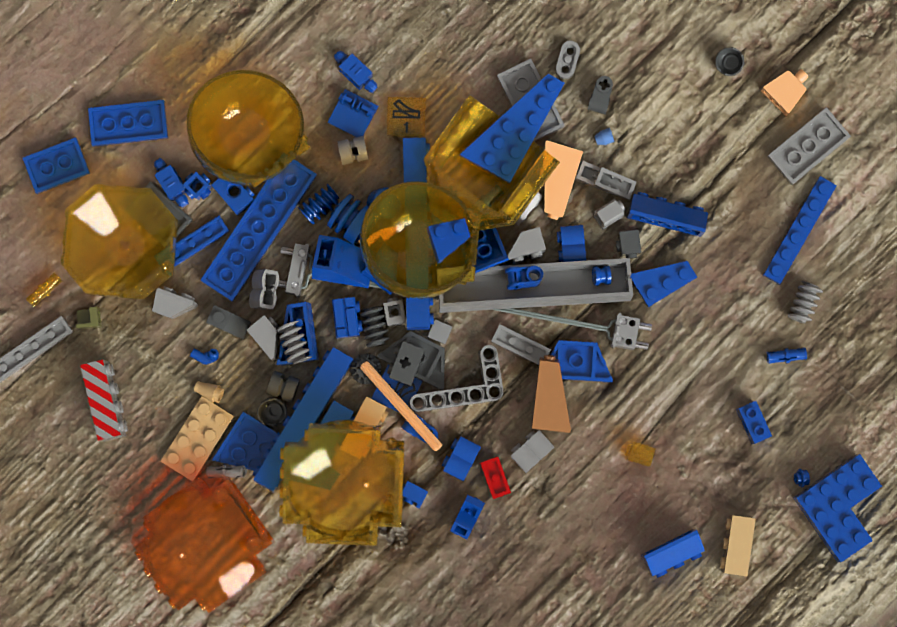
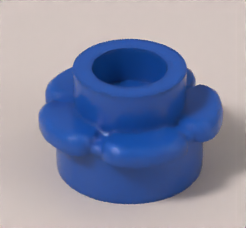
M798 469L794 474L796 485H799L801 488L809 485L810 476L807 470Z

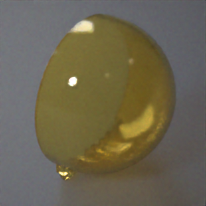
M236 70L220 74L206 82L196 92L189 105L186 128L191 150L199 163L208 172L221 180L233 184H251L255 188L262 182L280 174L296 158V155L299 156L310 148L307 143L308 138L303 133L304 118L296 97L283 83L267 74L250 70Z
M426 182L397 184L378 195L364 216L360 230V249L363 261L373 278L394 294L413 299H427L439 296L450 291L458 284L466 285L467 281L474 282L476 267L472 265H476L479 231L475 229L480 228L481 215L474 213V209L467 208L459 198L440 186ZM465 218L470 238L452 254H449L441 263L437 264L427 227Z

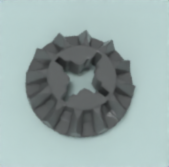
M361 354L353 360L351 374L357 382L371 384L373 382L367 376L364 377V372L358 369V367L365 361H368L381 374V364L375 356Z

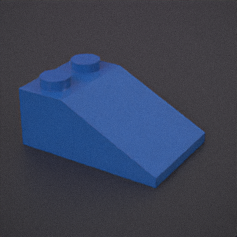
M490 213L466 222L470 238L461 246L472 274L509 260Z

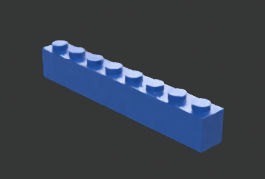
M334 347L331 351L327 350L322 360L325 362L321 368L318 366L312 376L315 378L311 384L307 383L302 392L305 395L302 400L298 399L292 408L295 410L291 417L287 416L283 423L285 428L282 433L278 432L272 441L275 443L271 450L267 449L262 458L265 460L261 467L258 465L252 474L254 482L272 493L276 491L353 362V358Z

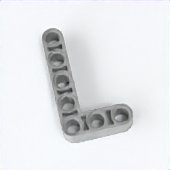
M486 345L479 351L483 385L416 394L410 398L409 408L414 412H424L493 402L500 399L503 395V385L497 349L492 345ZM485 349L492 351V359H486L483 356ZM488 368L495 370L496 375L494 378H489L486 375ZM491 387L498 389L497 397L490 396L489 389ZM472 390L479 392L480 397L478 400L471 399L470 392ZM455 392L460 395L461 400L459 403H454L451 400L452 393ZM434 395L441 397V405L436 406L432 403ZM415 398H420L423 402V406L419 409L413 406Z

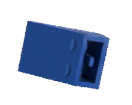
M319 235L312 266V279L369 288L370 279L361 272L373 256V253L342 239Z

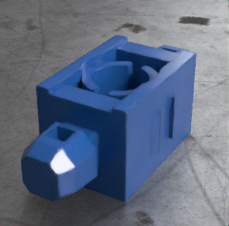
M338 51L334 55L336 62L341 64L339 72L358 90L365 86L364 89L373 93L378 88L374 80H370L373 77V73L355 55L351 54L347 58V55L342 51Z
M159 158L154 162L156 170L159 171L155 174L156 179L171 201L175 200L180 207H185L189 204V200L186 195H183L186 190L183 186V181L174 167L168 166L163 159Z

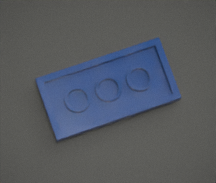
M164 100L88 108L91 144L93 147L168 138Z

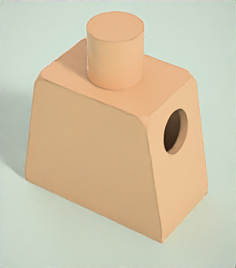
M802 69L795 75L790 71H786L765 85L761 92L787 116L807 90L802 83L808 78V75Z

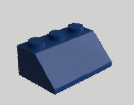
M692 529L641 554L650 575H656L658 578L667 574L666 570L671 567L677 569L685 565L684 561L689 558L693 561L701 557V552H704L705 549L698 531Z

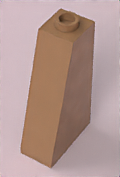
M544 355V357L539 359L532 429L570 433L571 427L559 359H556V356Z

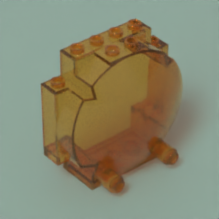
M199 477L142 517L144 519L143 525L150 534L135 546L137 550L135 555L140 561L144 560V563H142L144 565L143 571L148 578L152 577L156 582L154 587L159 594L168 595V602L173 609L177 608L179 611L196 599L200 608L204 612L207 610L210 613L268 572L257 555L276 542L232 479L226 480L211 491L204 479Z

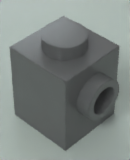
M639 230L619 232V241H616L617 252H620L621 257L637 258V255L641 253Z

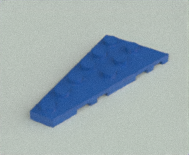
M547 74L459 156L510 183L565 83Z
M243 411L212 460L233 466L245 465L246 469L255 471L258 465L261 467L265 460L262 458L267 449L271 450L275 443L272 441L277 433ZM300 449L283 478L331 490L340 473L305 450Z

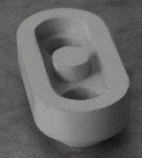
M567 41L561 47L556 65V74L562 79L571 78L575 72L580 47L574 41ZM572 49L574 53L569 55L567 50ZM567 67L569 71L567 73L562 72V68Z

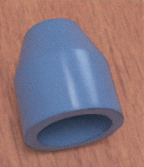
M610 127L601 130L594 136L597 145H607L615 142Z

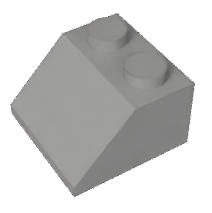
M264 315L250 326L247 331L267 356L275 362L278 355L280 333H277V328L280 326L271 316L267 318Z

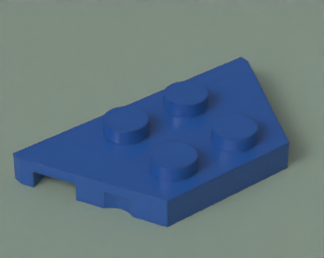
M559 340L550 354L559 359L562 379L613 382V378L609 373L597 343Z

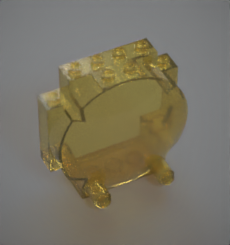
M336 420L324 424L310 423L309 428L305 429L304 437L299 442H285L284 448L280 450V460H284V462H282V467H280V479H283L280 486V498H283V505L279 507V517H283L284 524H306L303 525L302 533L303 537H306V543L377 546L378 527H401L404 441H397L395 438L380 439L381 426L367 425L353 420Z

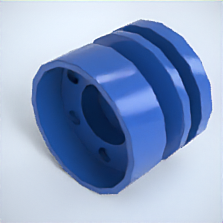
M349 194L333 210L327 226L332 229L338 223L335 232L339 233L345 228L346 231L343 238L352 245H355L367 231L377 212L367 205L359 211L358 207L361 201L357 199L351 205L354 196Z

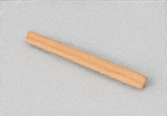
M365 361L360 366V369L434 451L439 450L442 447V443L368 361Z

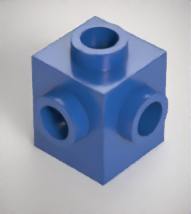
M198 172L191 173L184 180L183 186L186 188L184 192L192 200L194 198L198 200L202 198L204 200L210 195L212 186L209 183L211 180L204 173L202 175ZM197 184H202L200 190L196 189Z

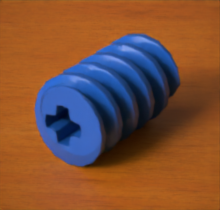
M326 184L328 191L321 188V196L315 193L316 200L309 197V205L303 202V210L299 208L306 219L313 225L315 224L314 217L321 220L320 213L327 215L326 208L332 211V204H339L338 199L340 198L329 184Z

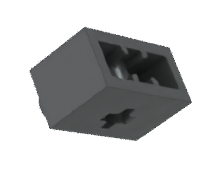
M404 341L402 345L398 344L394 353L397 356L395 363L391 362L387 372L390 374L389 378L412 386L425 349ZM406 358H408V362L411 365L406 366L404 369L402 368V364L400 363V361H404Z

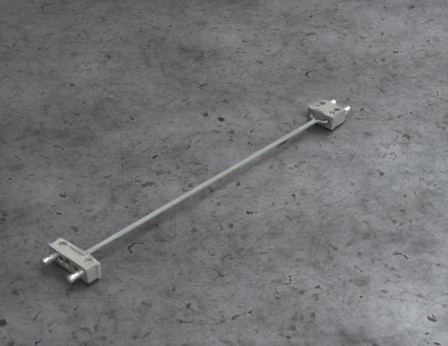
M295 243L294 249L281 248L282 254L292 255L288 280H279L281 284H278V287L286 288V294L295 295L297 298L300 297L301 290L308 286L309 278L312 276V273H309L305 285L302 286L308 257H310L309 270L312 272L313 257L309 254L310 247L308 244L301 245ZM370 281V287L380 288L374 282ZM395 286L394 291L406 293V288ZM429 292V294H433V299H438V294ZM514 308L495 309L496 311L607 332L608 339L612 341V348L618 347L634 350L636 347L647 350V346H649L648 343L636 340L638 329L651 331L652 328L649 327H652V324L642 323L639 318L623 316L621 313L616 316V320H612L608 326ZM615 322L613 338H611L608 329ZM629 322H633L634 326H630ZM629 340L631 345H627L625 341Z

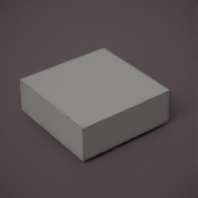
M434 320L428 338L446 344L452 326Z

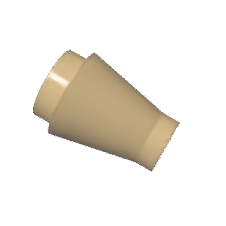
M198 381L194 387V392L199 393L212 403H219L223 397L224 389L220 385Z

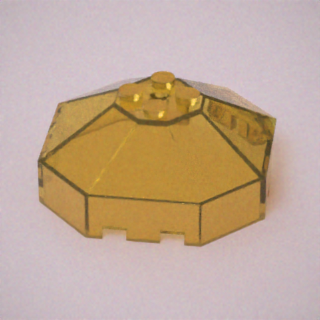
M95 184L66 208L61 265L86 294L145 299L173 275L178 220L151 188ZM121 241H129L130 244L127 251L120 249L122 246Z

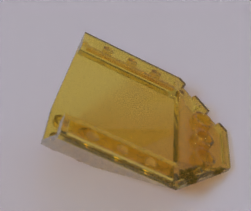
M471 95L467 97L425 155L424 162L427 170L426 178L430 194V210L445 222L465 218L469 232L514 225L560 161L533 141L511 182L507 183L459 156L500 118L499 115Z

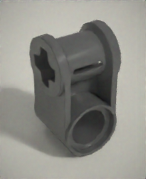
M602 76L597 79L587 110L606 115L613 88V82L609 77ZM607 82L606 85L608 87H606L605 90H602V86L599 84Z

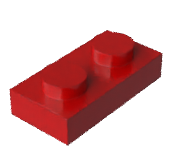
M499 457L481 462L480 464L492 498L495 499L511 493Z

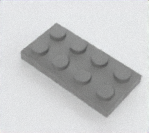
M532 59L526 60L497 75L511 106L516 104L542 80ZM554 104L533 142L565 127Z
M826 107L767 157L788 182L793 185L849 139L851 135Z

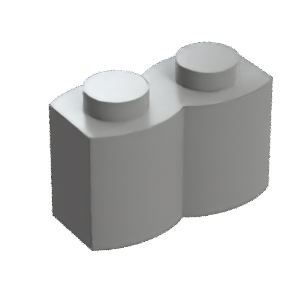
M613 199L595 210L593 216L603 230L623 218L625 207L620 200L616 201V199Z
M267 269L254 271L252 276L253 290L249 296L250 308L260 310L274 309L277 301L275 290L279 284L278 271Z
M540 430L530 432L525 437L527 441L522 446L518 443L511 450L513 454L510 457L524 473H527L554 448Z

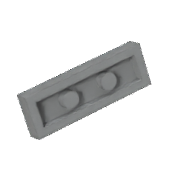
M500 324L491 340L492 343L539 365L540 357L549 355L551 349Z

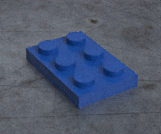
M76 137L23 157L36 194L90 174Z

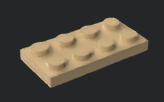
M201 396L160 462L194 482L235 416Z

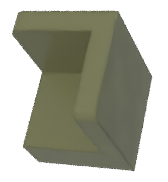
M89 307V309L78 310L76 329L102 327L100 308Z

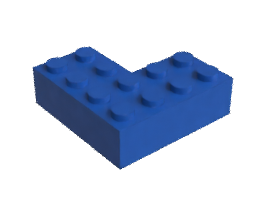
M860 454L854 455L793 497L837 562H843L873 541L851 510L857 503L882 487Z

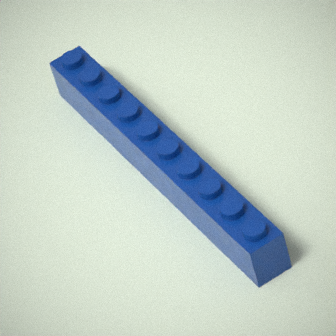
M403 138L407 330H430V325L434 324V313H430V305H433V294H429V286H433V275H429V268L432 267V256H428V249H432V245L427 232V227L432 225L431 218L427 216V211H431V199H427V192H431V181H427V173H430V162H426V155H430V143H426V138Z

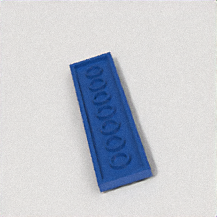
M284 154L200 281L233 302L317 177V174L287 154Z

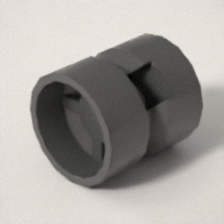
M274 371L266 394L274 397L280 395L283 400L292 403L297 393L300 379L292 376L286 378L285 374Z

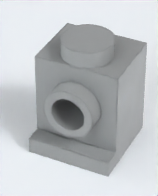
M398 297L387 299V303H383L387 326L407 324L403 301L398 300ZM392 309L399 311L396 316L391 314Z

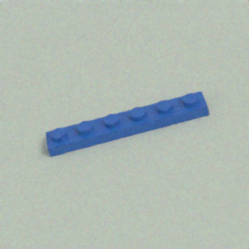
M821 176L818 178L763 276L779 285L781 284L837 185Z

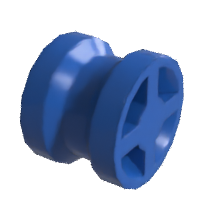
M595 266L592 268L594 286H599L600 283L605 285L611 284L610 266H604L603 268Z

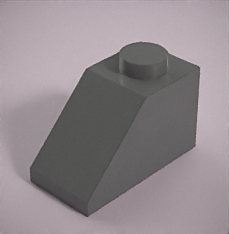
M215 305L206 322L243 340L251 324L250 321Z

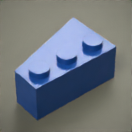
M301 302L287 305L284 325L299 321L295 324V326L302 327L298 334H304L300 341L307 342L302 347L309 348L305 356H312V358L303 362L319 360L311 303ZM285 341L280 342L279 359H277V365L280 366L293 364L287 362V358L291 355L284 354L288 349L282 347Z

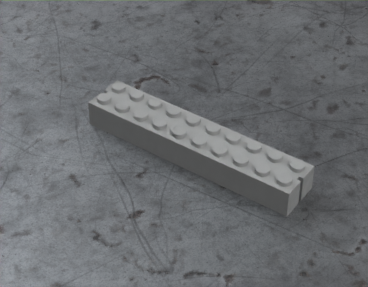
M630 258L493 266L475 274H472L470 268L437 270L439 312L631 301L633 287L632 278L630 279ZM538 266L543 270V278L537 287L521 288L518 290L507 289L508 276L505 273V269L509 267ZM595 266L599 268L610 266L611 284L605 285L600 283L599 286H594L592 268ZM529 274V277L532 280L538 279V276L536 274Z

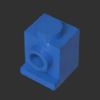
M407 481L406 484H401L397 493L404 496L403 501L411 505L414 502L417 503L416 507L420 509L428 491Z

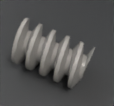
M801 281L804 285H800L798 289L801 292L796 293V297L799 299L793 300V304L797 307H791L790 310L794 314H788L787 317L806 324V321H812L808 314H815L811 307L818 306L813 301L820 300L816 293H823V290L814 284Z
M299 321L287 323L277 329V333H284L279 339L285 341L282 347L288 349L284 354L291 355L287 358V362L293 364L312 358V356H305L309 348L302 347L307 342L300 341L304 334H298L302 327L295 326V324Z

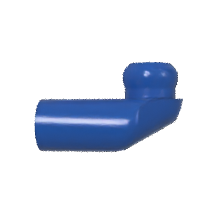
M194 348L190 357L207 365L218 360L219 352L217 349H211L208 352L202 353Z

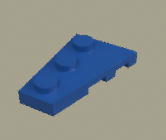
M688 261L632 273L630 279L632 278L634 286L647 307H650L696 279L697 275Z

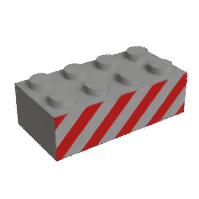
M102 359L80 365L98 441L105 442L125 437L128 425L126 420L122 419L121 413L124 412L122 402H119L117 398L119 388L118 384L113 381V375H115L113 364Z

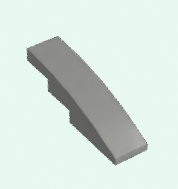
M580 161L575 180L628 200H630L637 183L586 161Z

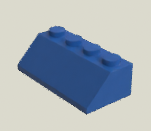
M642 192L633 194L627 215L628 219L699 237L705 233L708 212H704V208L693 206V209L685 207V203L677 201L674 204L669 203L667 199L662 197H656V199L649 198L648 194Z

